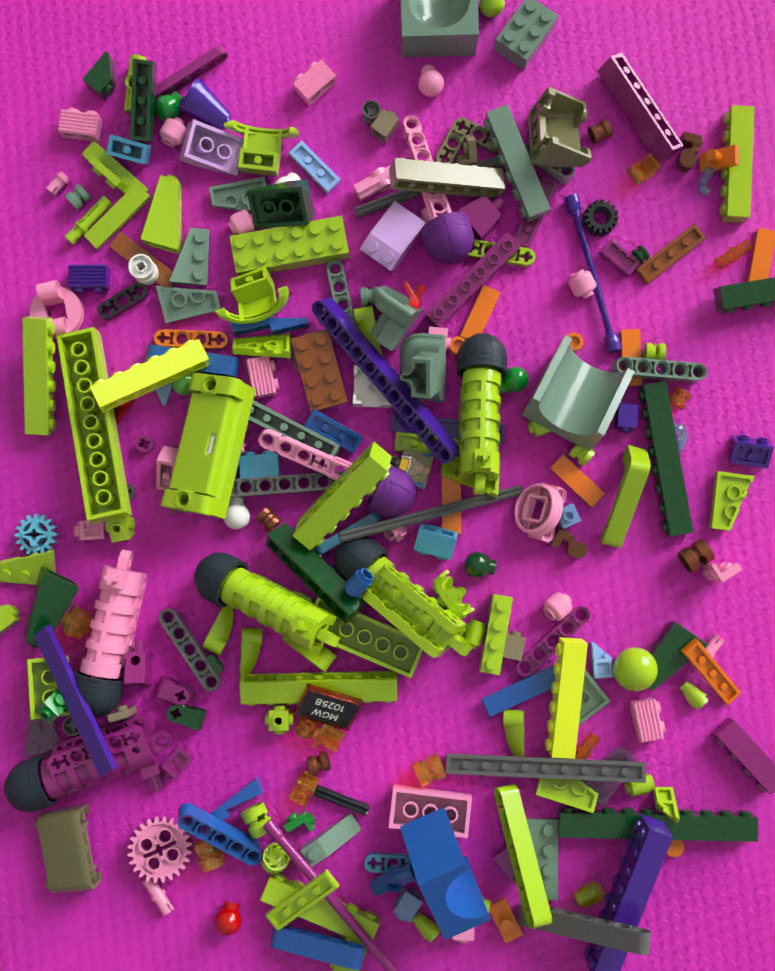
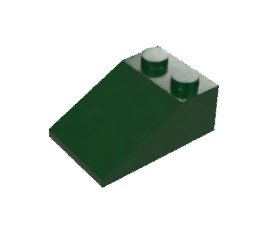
M308 179L287 181L247 190L255 228L308 225L315 217Z

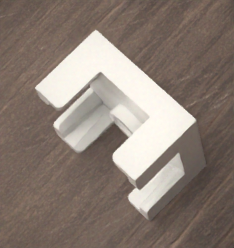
M354 365L353 407L391 408V404L357 365Z

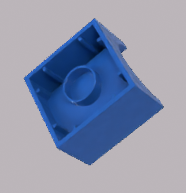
M443 807L400 826L417 884L444 939L447 940L490 921V916L467 856L463 857L445 808Z

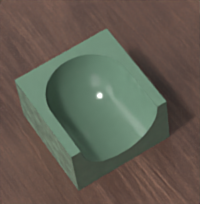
M400 0L401 58L475 56L479 37L478 0Z

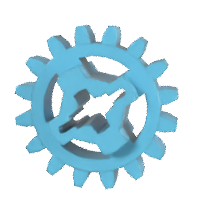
M34 514L33 517L27 515V521L20 520L22 526H16L19 533L14 534V536L19 537L16 544H22L20 550L24 551L27 549L26 554L31 555L32 553L47 552L46 549H53L51 544L58 542L54 539V536H58L59 533L54 532L57 526L51 525L52 519L46 520V515L40 517L39 514ZM37 532L40 533V534H43V535H39V536H37V537L30 536L31 534H34V533H37Z

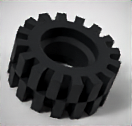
M601 199L600 202L598 200H595L594 203L591 202L582 217V224H585L584 229H588L589 234L591 232L594 233L593 236L595 237L597 234L599 237H603L604 234L608 235L614 229L619 219V216H617L618 210L614 209L616 206L614 204L611 206L610 201L605 203V199ZM596 212L606 214L607 222L605 224L599 225L594 221L593 216Z

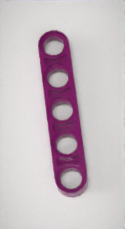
M223 46L214 47L156 84L155 102L163 95H171L174 91H179L224 62L228 54Z
M577 606L572 609L564 619L556 624L522 656V661H517L516 671L521 676L531 675L555 652L556 645L553 647L549 646L548 638L554 635L558 638V643L559 637L570 638L590 619L589 610L583 606ZM579 609H583L586 612V617L583 620L576 618L575 614ZM565 622H569L572 625V630L569 633L562 631L561 627ZM536 649H542L544 652V656L540 660L534 658L533 653ZM522 662H528L530 665V670L526 673H522L519 669Z

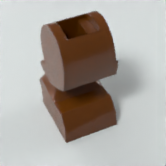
M683 132L679 139L684 145L683 147L688 149L681 151L677 156L676 167L680 172L686 173L695 165L696 155L699 153L703 142L701 135Z
M557 529L553 540L548 544L550 547H557L564 541L566 543V555L571 558H582L587 553L586 545L580 541L575 542V537L568 530Z

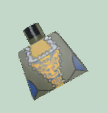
M404 450L402 458L392 456L390 464L408 473L415 487L424 490L434 455L433 453Z

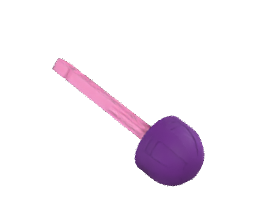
M407 116L403 121L402 130L405 138H408L407 145L412 160H418V155H424L427 158L426 161L433 162L419 119L415 116ZM408 122H412L415 124L416 127L414 129H410L407 127L406 124ZM417 138L421 141V144L415 145L411 140ZM421 192L430 217V221L421 229V236L428 254L440 263L454 264L460 262L469 254L474 240L468 216L462 212H452L446 194ZM440 204L443 210L436 211L433 206Z
M265 429L259 436L258 441L261 447L272 452L276 451L279 455L327 475L326 477L335 481L342 475L335 472V467L342 466L346 471L352 464L288 436L281 437V433L271 429ZM263 436H272L273 442L266 443L263 440ZM289 443L291 450L284 451L281 448V444ZM302 450L307 451L309 458H301L299 452ZM313 455H316L314 461L311 462ZM321 459L325 460L323 466L319 465ZM391 465L386 479L382 482L379 480L375 484L376 488L370 494L366 508L384 517L403 515L411 508L416 497L415 484L410 475L404 470Z

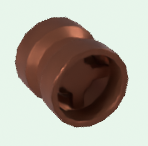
M607 119L587 128L588 136L593 144L601 142V139H608L613 136L612 127Z
M267 506L255 518L264 525V529L268 533L282 521L278 515L273 513V509L270 506Z
M326 751L320 752L318 756L312 755L307 757V763L312 776L318 775L320 771L332 769Z

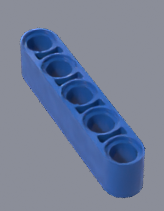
M148 345L145 362L153 356L165 354L172 347ZM206 352L210 365L195 372L237 378L240 359L233 356Z
M184 803L179 806L177 817L179 828L248 865H257L261 862L262 851L259 840L252 839L250 835L193 804Z
M288 925L277 931L273 926L270 943L272 948L349 969H362L365 946Z

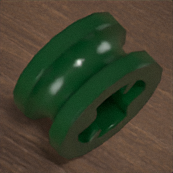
M641 245L637 246V250L633 249L631 251V254L641 261L640 264H643L644 260L650 258L648 251Z

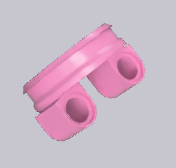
M57 280L37 284V295L31 303L30 316L49 317L47 306L65 303L68 319L65 317L52 319V323L55 324V332L52 334V337L57 339L56 335L77 331L84 318V308L80 299L69 289L61 287Z
M536 483L526 488L518 497L515 505L514 515L519 529L527 533V537L551 542L555 536V527L562 515L566 491L559 486ZM537 500L545 502L539 520L531 518Z

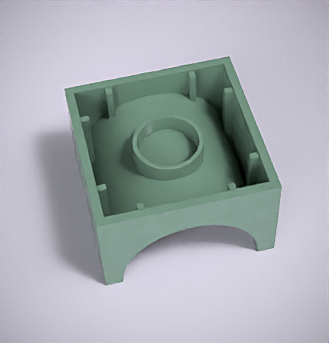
M565 335L546 366L522 416L591 451L605 435L635 371L627 368L622 372H607L588 365L574 353L571 347L572 338Z

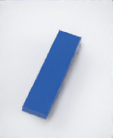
M268 318L252 324H235L230 322L234 336L271 328L272 334L275 335L310 327L308 318Z
M550 665L518 682H513L481 698L488 716L496 715L550 690L552 682H555L554 666Z
M256 776L209 814L220 820L227 819L232 813L231 807L262 794L264 788L259 776Z

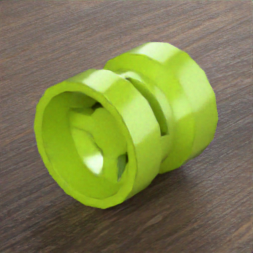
M645 343L643 358L665 360L666 344L659 343L653 345L652 343Z
M576 444L568 455L572 458L578 457V463L583 467L593 457L595 451H588Z

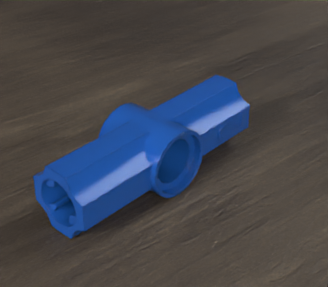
M409 863L404 866L391 865L388 873L370 881L369 886L372 893L379 896L389 891L394 893L402 892L404 885L416 880L412 864Z

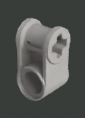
M538 166L541 171L550 175L561 184L571 182L575 172V167ZM566 170L570 174L564 175L561 173V171Z

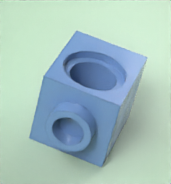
M573 503L563 507L562 515L558 522L560 529H565L581 521Z
M405 886L393 906L395 916L401 921L407 920L411 922L423 903L422 896Z

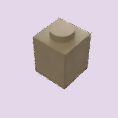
M383 108L370 126L371 134L386 144L399 127L398 116L394 112Z
M510 630V634L507 633L503 657L522 661L526 638L521 636V632Z

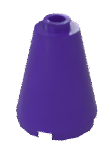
M197 78L188 88L186 97L183 96L178 106L181 112L220 130L225 128L224 123L232 120L230 118L231 113L200 78Z

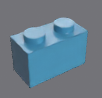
M110 135L106 154L141 164H149L152 145Z
M268 450L263 451V454L255 455V452H244V456H240V479L281 476L278 453Z
M420 523L414 550L422 555L430 554L441 560H451L458 532Z

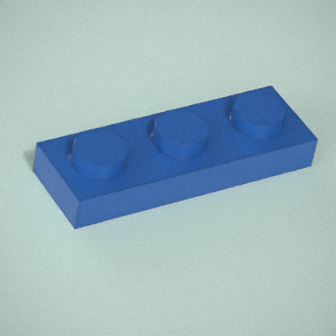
M314 408L304 423V427L334 441L352 453H355L364 438L363 435Z

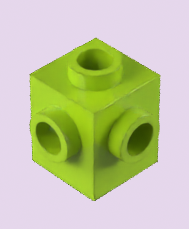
M131 516L105 523V529L110 534L111 542L129 540L135 534V521Z
M274 705L269 710V714L265 715V725L269 726V731H274V734H285L286 731H289L291 725L294 724V715L290 713V708H285V705ZM275 718H281L282 723H276Z

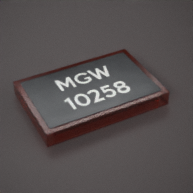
M307 683L293 715L349 731L363 705V700Z

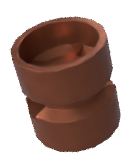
M702 538L692 543L691 548L686 547L677 553L680 562L691 574L699 570L701 564L707 565L715 560L712 549Z

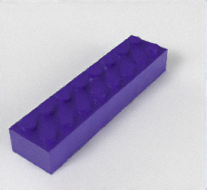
M640 814L639 819L634 823L633 835L627 841L626 853L620 859L619 871L612 879V889L605 897V907L600 911L598 918L636 927L640 923L673 838L663 821ZM590 943L585 948L584 958L586 959L589 971H621L628 952Z

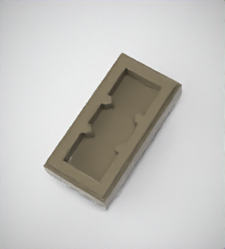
M122 705L116 707V711L107 716L110 723L136 714L137 708L136 705L130 707Z

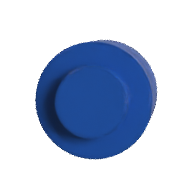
M365 568L357 570L344 584L346 593L351 597H360L372 584L373 575Z

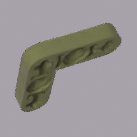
M458 118L454 121L436 156V161L441 162V158L445 157L447 151L449 155L444 163L453 164L464 140L466 141L465 135H467L470 128H472L470 134L474 132H481L483 134L481 140H476L477 147L492 154H497L498 152L496 148L494 149L491 146L489 131L487 132L484 127L466 118ZM461 124H463L464 129L459 131L458 126H461ZM486 136H488V141L484 144ZM454 139L458 142V146L451 148L448 146V141Z

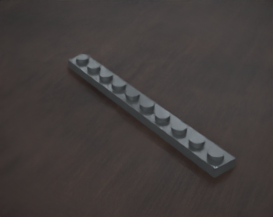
M447 753L446 774L646 783V762Z

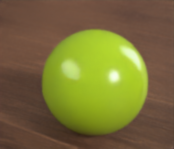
M631 647L617 655L613 664V673L616 681L623 688L638 692L648 689L655 682L658 667L656 660L648 651L638 647Z

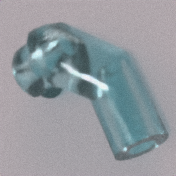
M706 167L699 178L697 192L704 197L708 196L711 188L706 185L714 173L712 167Z
M675 423L678 449L680 452H683L689 435L683 424Z

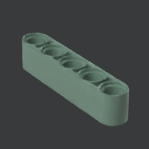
M621 357L615 360L610 367L611 372H622L619 368V363H622L625 370L629 368L635 371L632 378L695 383L707 376L706 366L694 362ZM638 364L643 367L642 373L637 368ZM656 366L661 368V374L657 373ZM675 367L680 372L679 376L675 373ZM693 369L697 371V377L694 376Z

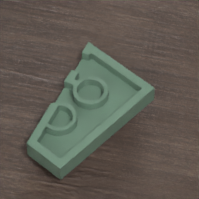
M190 228L169 283L207 287L209 229Z

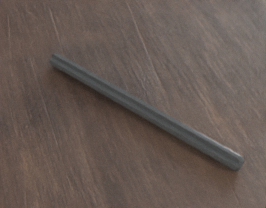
M525 145L528 155L530 156V147L529 145ZM498 155L472 164L479 167L497 168L501 166L498 161ZM401 190L355 207V213L360 218L390 207L394 201L401 203L418 197L422 193Z
M521 485L499 490L498 498L484 494L338 533L340 542H346L520 496L523 490Z

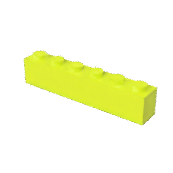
M199 339L195 341L189 340L184 343V346L177 349L171 348L165 354L153 356L143 364H134L129 370L116 372L111 378L106 380H98L90 388L102 413L209 366V358Z
M559 637V643L556 644L557 663H554L553 667L555 682H552L551 685L553 701H550L549 704L551 719L547 722L549 738L545 741L546 751H548L552 758L575 759L588 646L583 639Z

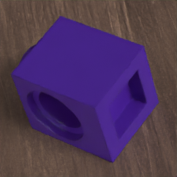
M620 403L615 412L614 429H619V432L631 433V430L636 429L639 405Z

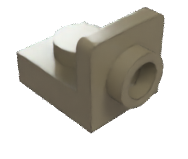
M473 134L465 135L466 142H463L464 154L456 155L457 162L460 165L470 166L478 162L476 140Z

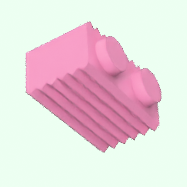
M321 59L319 62H313L308 67L306 73L296 76L293 86L298 95L310 106L328 89L333 87L337 80L335 73Z
M68 108V110H61L58 132L62 137L68 139L99 142L103 120L95 111L87 110L84 113L79 112L75 108Z
M266 356L246 359L251 387L256 389L254 399L277 395L276 390H279L280 387L278 378L274 379L273 371H276L275 361Z
M652 697L630 701L629 704L637 740L643 743L663 739L665 725L659 718V713H661L659 701L656 702V699Z

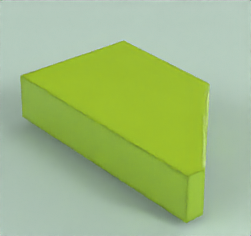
M655 787L652 790L655 807L675 823H679L680 817L673 787Z

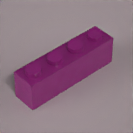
M728 717L712 732L716 737L714 739L715 743L723 749L725 747L729 752L727 754L734 763L739 762L742 766L741 771L748 778L752 777L756 781L754 785L762 793L766 791L772 795L775 792V764L738 723Z

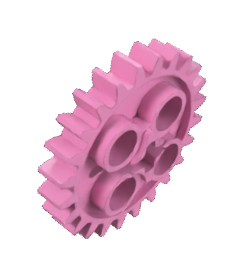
M156 816L154 823L149 818L147 819L148 826L141 823L140 827L142 830H134L137 837H130L134 844L128 845L129 849H133V852L127 854V856L133 857L129 864H136L133 871L140 870L139 877L146 874L147 882L151 877L154 878V883L158 881V878H161L162 883H164L166 876L173 880V873L179 876V868L186 869L183 862H190L186 855L192 854V850L187 849V847L193 843L187 842L186 839L191 835H184L185 831L180 829L177 824H173L174 818L167 822L166 816L163 817L162 821ZM163 830L170 832L171 838L169 841L162 840L161 832ZM144 839L151 840V849L147 850L142 846ZM172 841H177L175 845L163 850V854L157 852L147 858H144V854L154 851L156 848H158L157 844H159L160 847H162ZM170 849L177 850V859L169 858L168 851ZM151 858L159 860L160 865L158 868L150 866Z

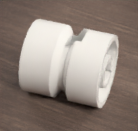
M137 254L130 259L129 271L139 283L150 285L157 280L159 270L149 256Z

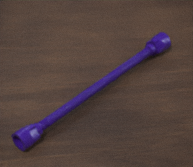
M572 194L565 197L564 202L568 214L571 213V216L574 218L588 271L591 272L596 282L594 293L606 332V338H604L607 353L617 352L622 349L618 334L615 335L611 327L612 325H610V318H608V311H606V304L580 217V210L582 209L578 194Z

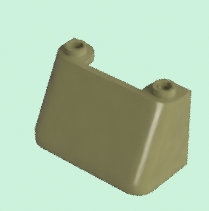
M551 87L544 91L532 106L528 115L530 159L532 164L542 167H584L591 161V150L587 147L580 148L579 125L585 122L588 116L586 102Z
M88 803L42 812L39 814L38 819L35 820V828L39 831L47 874L46 888L51 893L88 891L95 889L102 881L101 871H94L97 865L93 864L87 834L86 826L89 823L85 821V814L90 813Z

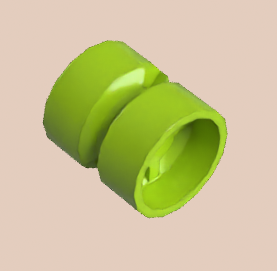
M263 801L252 805L240 814L244 823L249 824L248 831L252 839H257L267 834L262 826L272 819L266 815L268 810Z

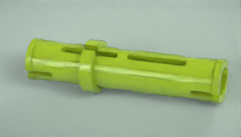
M102 196L83 218L75 222L76 225L64 237L74 245L84 233L89 231L88 229L96 222L112 203L105 196Z

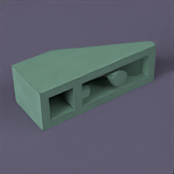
M349 813L302 844L300 851L308 864L313 867L362 829L353 814Z

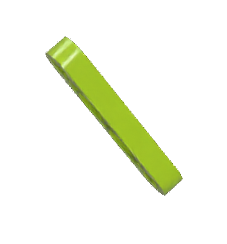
M474 239L473 248L479 249L480 245H482L481 255L478 254L479 250H473L466 257L481 259L485 255L484 249L493 247L496 243ZM520 247L505 264L529 267L534 263L535 253L532 249ZM517 252H520L518 256H524L527 253L532 258L528 262H525V259L521 257L518 258V261H515Z

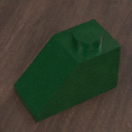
M107 51L104 52L82 78L85 85L103 100L111 96L116 87L114 61Z

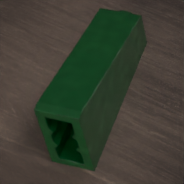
M43 566L39 571L24 631L26 643L34 648L39 646L34 635L47 625H51L54 631L79 590L77 582Z
M670 621L649 652L656 660L658 674L655 682L648 689L653 691L689 662L681 650L694 638L698 639L704 648L708 644L677 622Z

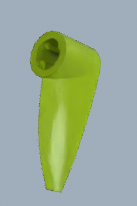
M373 306L354 309L358 329L382 355L380 343L376 341V337L370 334L376 324Z
M228 605L221 609L202 646L219 656L228 641L232 628L233 608Z
M242 627L239 681L242 674L251 673L257 662L262 644V628Z
M287 636L282 638L283 641L324 673L336 659V656L324 646L320 653L311 652L293 642Z
M506 709L504 710L503 725L509 748L514 756L524 757V710Z

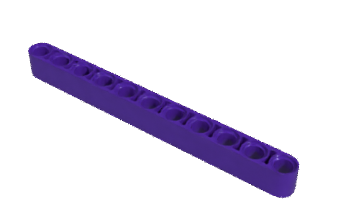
M332 298L315 301L312 305V312L433 455L444 464L457 458L460 447L419 398L411 397V389L400 379V376Z

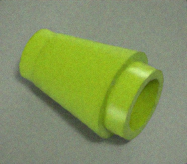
M688 680L679 687L692 708L695 707L699 710L709 700L704 692Z
M418 912L412 919V922L425 941L428 940L431 943L440 933L438 925L421 914V912Z

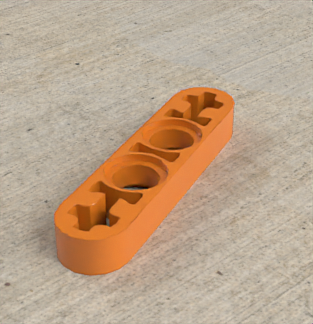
M162 329L154 334V341L157 345L172 348L184 346V344L177 342L178 336L182 334L187 336V341H195L199 335H204L206 342L202 346L208 350H223L229 344L227 335L221 331ZM163 334H164L167 338H172V334H174V335H173V342H174V344H172V341H171V340H164V343H162V342L159 340V338H161V337L163 336ZM209 335H212L211 338L215 340L221 336L225 341L221 342V345H218L216 341H211L212 345H209Z

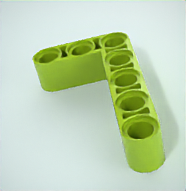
M631 445L626 446L623 454L625 472L601 537V544L619 549L623 545L651 466L647 450Z

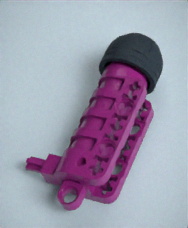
M134 714L129 718L100 726L99 729L117 765L115 770L102 778L99 777L84 742L76 745V740L82 739L80 734L59 740L55 743L49 759L39 755L22 761L11 769L4 783L6 799L12 807L19 811L36 812L54 806L58 797L139 769L143 780L149 779L152 790L160 791L161 788H164L160 777L162 767L157 753L169 747L171 741L170 734L163 730L151 733L146 718L141 714ZM137 720L141 725H134V721ZM114 727H122L119 731L113 732ZM164 736L167 739L166 744L159 745L156 742L157 737Z

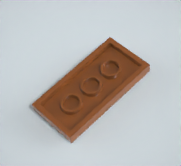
M327 329L292 338L291 341L310 411L312 412L313 408L321 411L348 403Z

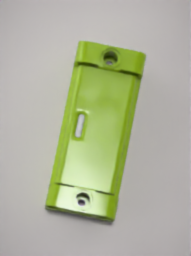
M193 373L189 386V391L192 392L169 486L171 489L164 490L161 506L178 511L226 519L256 389L237 378Z

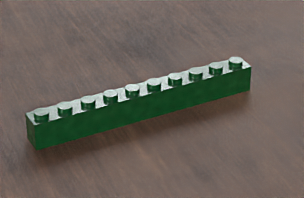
M563 806V809H557L558 835L562 838L629 839L633 835L635 821L639 819L640 814L663 821L673 837L672 840L758 842V817L749 810H739V813H731L730 810L721 809L719 812H712L709 809H700V812H692L691 809H680V812H678L680 817L679 823H675L661 811H653L651 808H641V811H633V808L623 807L621 810H614L612 807H602V810H594L593 814L571 806Z

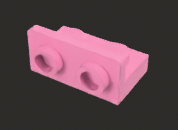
M723 562L717 566L715 563L703 564L701 566L704 577L711 582H724L742 570L739 563L730 562L726 564Z

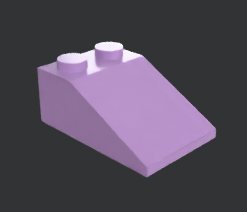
M193 119L187 124V131L178 160L199 168L237 176L240 148H243L244 139Z
M394 201L370 232L360 250L390 271H395L426 222Z

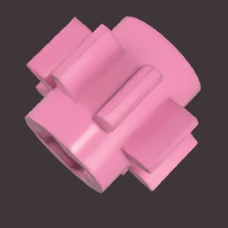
M403 526L384 531V535L391 542L393 540L399 542L407 534V527Z

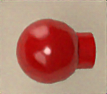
M224 901L223 908L217 912L214 919L215 928L220 934L231 936L240 929L242 924V917L239 912L240 904Z

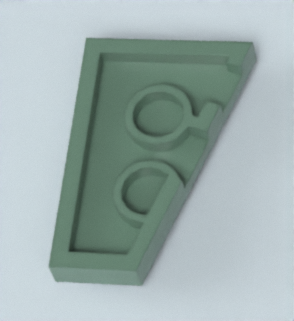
M265 177L209 187L213 208L236 211L244 209L251 212L247 190L266 186Z
M156 286L166 324L221 309L217 291Z
M586 669L579 718L580 725L611 702Z

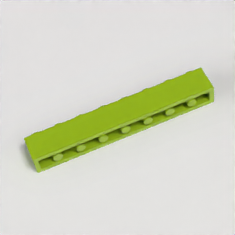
M397 672L242 674L239 683L241 704L249 706L256 704L275 705L285 703L293 705L295 703H303L308 691L348 703H372L373 701L390 703L397 701Z

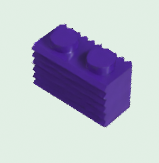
M106 264L68 265V288L76 294H85V291L103 294L104 291H110V268Z

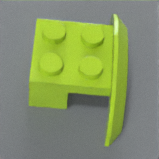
M234 120L224 123L226 129L244 135L243 148H240L238 163L241 173L279 177L282 140L298 137L299 132L294 127L285 129L258 128L244 125Z
M265 266L230 279L231 291L238 302L239 315L229 313L224 307L215 310V312L223 320L235 324H252L264 321L283 309L289 298V290L287 286L278 288L279 296L276 300L274 281Z

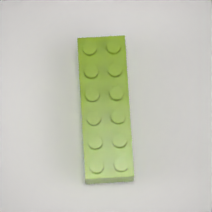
M342 216L311 221L308 225L282 226L230 236L237 276L265 266L269 273L329 263L332 260L350 259Z
M373 441L299 518L292 536L309 550L315 545L317 547L320 546L325 539L324 536L327 533L331 534L336 529L337 523L340 520L344 521L349 516V511L361 504L363 501L362 497L365 494L370 495L376 488L375 484L379 480L382 482L389 475L388 469L391 467L390 461L392 456Z
M317 597V600L315 602L316 605L336 615L319 597ZM362 613L357 614L347 624L337 616L334 625H330L328 631L341 638L337 645L338 648L409 678H412L423 652L419 646L398 628Z

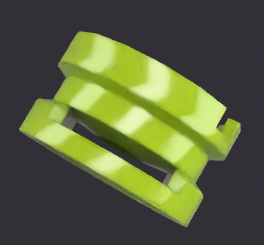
M272 843L265 848L262 854L261 865L267 873L279 874L287 867L290 857L278 843Z

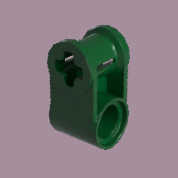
M174 704L167 711V717L171 722L194 730H202L207 714L205 709L185 704ZM178 708L179 713H182V715L175 717V713L173 711H175Z

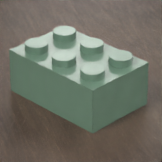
M524 0L496 38L494 50L525 70L556 27L559 15L537 0Z

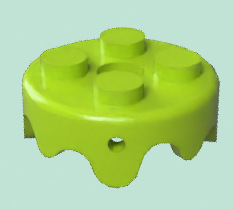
M447 569L433 580L434 585L432 587L436 594L439 595L437 599L443 608L447 607L458 618L463 619L475 611V609L471 608L469 603L462 604V598L466 595V589L452 585V577H446L450 573Z

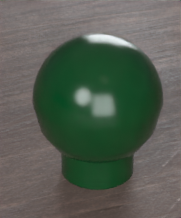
M472 552L466 557L464 568L469 576L482 578L487 574L494 575L496 560L489 559L482 552Z

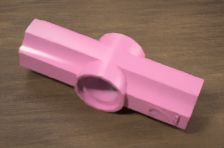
M391 165L374 170L369 177L353 185L360 201L377 192L382 193L391 188L389 175Z

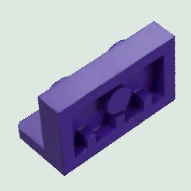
M745 434L732 435L733 445L728 459L730 463L768 469L774 447L767 438L758 437L754 439Z

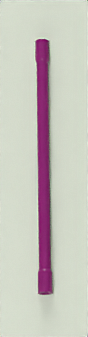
M272 819L268 820L262 827L279 844L307 879L311 881L318 876L284 836ZM332 892L324 899L386 971H399Z

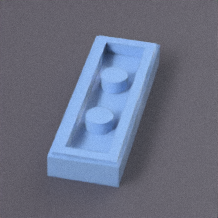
M302 140L288 153L327 194L341 182V179Z

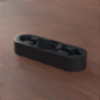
M139 282L130 285L102 302L97 308L98 315L106 321L116 318L147 299L149 295L148 288ZM137 288H140L142 290L141 296L136 294ZM128 293H131L132 295H134V296H132V297H133L135 300H132V298L128 295ZM127 297V305L119 306V299ZM113 302H114L115 306L118 308L117 311H116L115 308H113V307H114V306L112 305ZM107 307L108 309H110V310H109V313H110L109 315H106V314L104 313V312H105L104 308Z

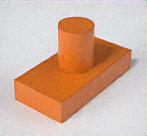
M737 145L716 150L709 149L707 152L700 153V172L703 174L739 165V147Z
M505 896L490 903L489 911L505 943L522 936L523 933Z

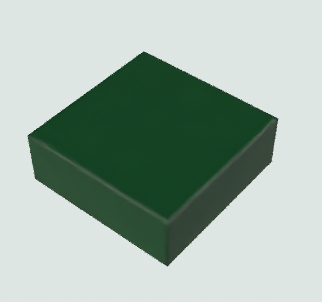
M215 653L206 658L216 675L225 669Z

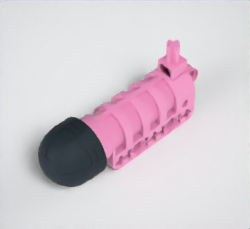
M124 549L119 555L117 567L103 566L99 583L101 593L99 599L95 601L94 608L97 610L95 618H92L90 623L92 632L85 644V647L88 648L86 657L82 658L80 670L73 671L78 691L89 705L94 718L109 714L120 701L124 679L119 676L121 668L125 667L126 653L131 652L147 583V573L130 570L133 551Z

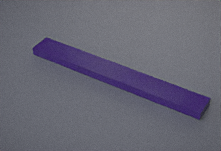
M47 625L36 633L34 637L97 773L102 778L115 770L117 765L89 705L78 691L76 677L52 626Z

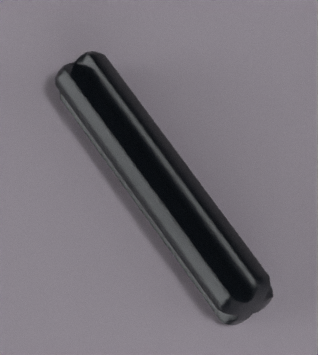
M317 785L315 788L314 796L364 816L368 814L370 806L366 803Z

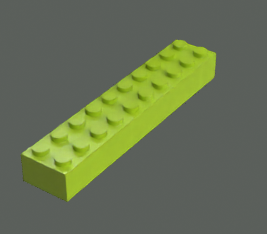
M94 327L56 335L87 521L98 524L132 516L114 408L102 413L90 388L94 382L108 379L101 334Z

